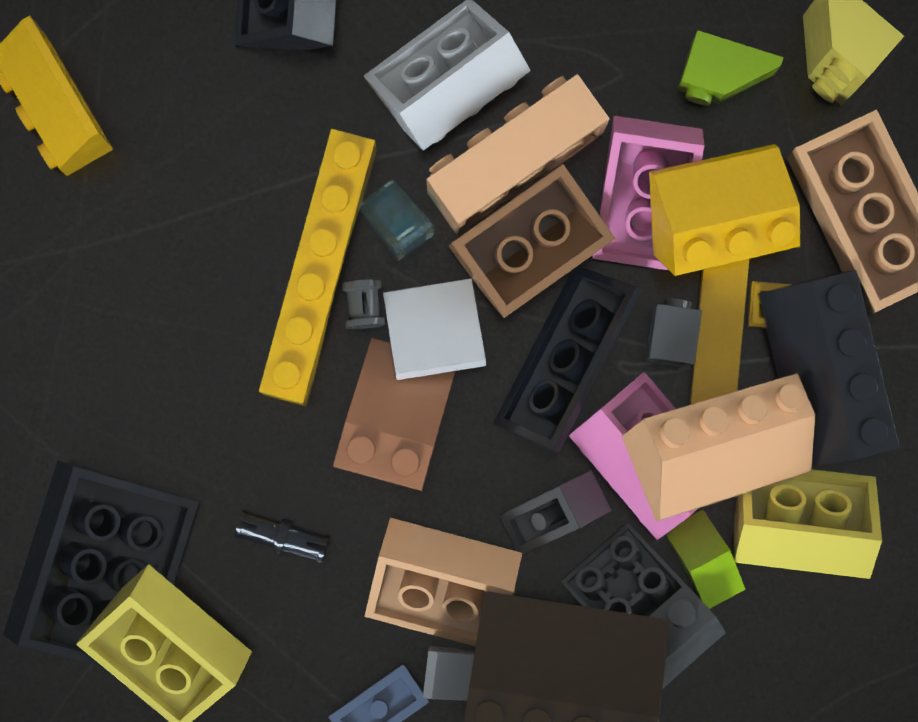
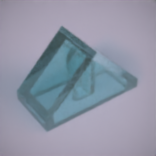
M393 179L361 203L360 211L398 261L434 235V226Z

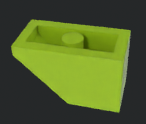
M697 30L689 49L677 91L686 93L685 98L696 104L709 106L711 102L721 103L774 76L780 68L784 57Z

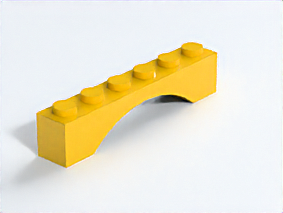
M335 129L330 131L260 384L259 392L263 395L307 406L341 268L377 152L375 140Z

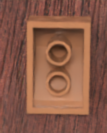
M371 338L344 424L333 467L422 491L455 371L397 380L391 343Z

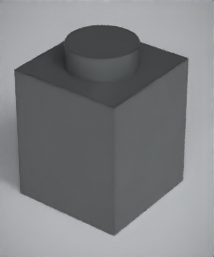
M665 298L664 305L656 304L652 309L645 361L689 368L693 366L696 359L702 310L691 309V301L675 298Z

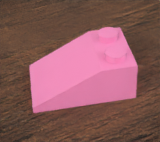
M620 116L613 117L598 214L616 239L593 254L592 259L668 270L653 255L649 172L702 160L705 146L702 129Z

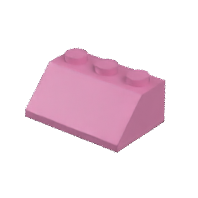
M643 372L573 431L569 437L606 479L611 488L617 492L634 512L639 521L658 540L691 516L697 509L656 522L622 439V435L644 418L676 409L649 376Z

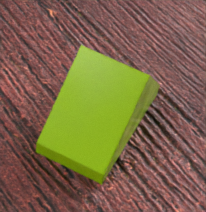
M703 509L692 514L665 534L697 597L709 609L746 590L729 547Z

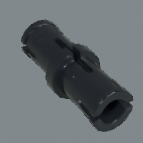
M243 509L239 521L257 528L254 530L237 525L235 538H242L273 547V553L282 555L283 551L322 564L325 551L309 547L308 544L327 548L330 539L329 535H322L292 526L291 520L283 518L281 522Z

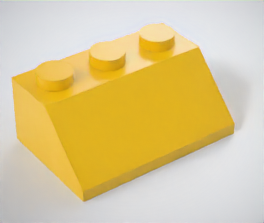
M30 15L22 19L0 43V85L6 93L13 90L21 105L17 106L15 110L26 129L31 131L35 128L44 143L38 145L37 148L48 167L53 169L58 166L68 176L112 151L113 148L46 34Z
M775 144L649 172L653 255L674 276L800 247V205L780 149Z

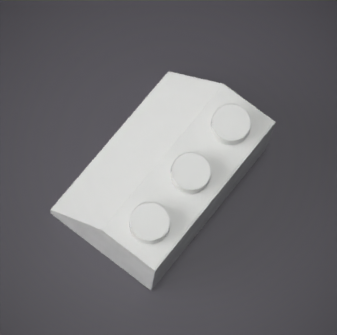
M465 0L366 73L364 78L402 129L424 151L433 143L442 140L449 131L465 119L477 114L484 105L500 93L512 88L519 79L531 70L510 33L476 2Z

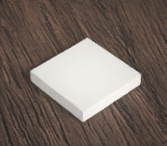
M472 278L383 293L397 380L486 366Z

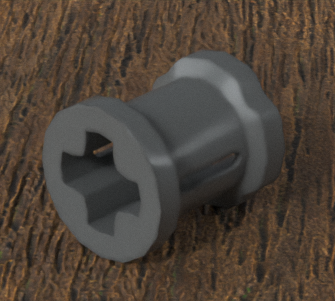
M368 279L342 283V291L347 293L349 319L345 321V329H368L385 326V318L380 317L378 290L382 288L381 280ZM362 296L364 297L365 314L363 312Z

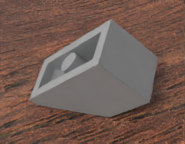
M429 645L423 698L467 701L475 651Z

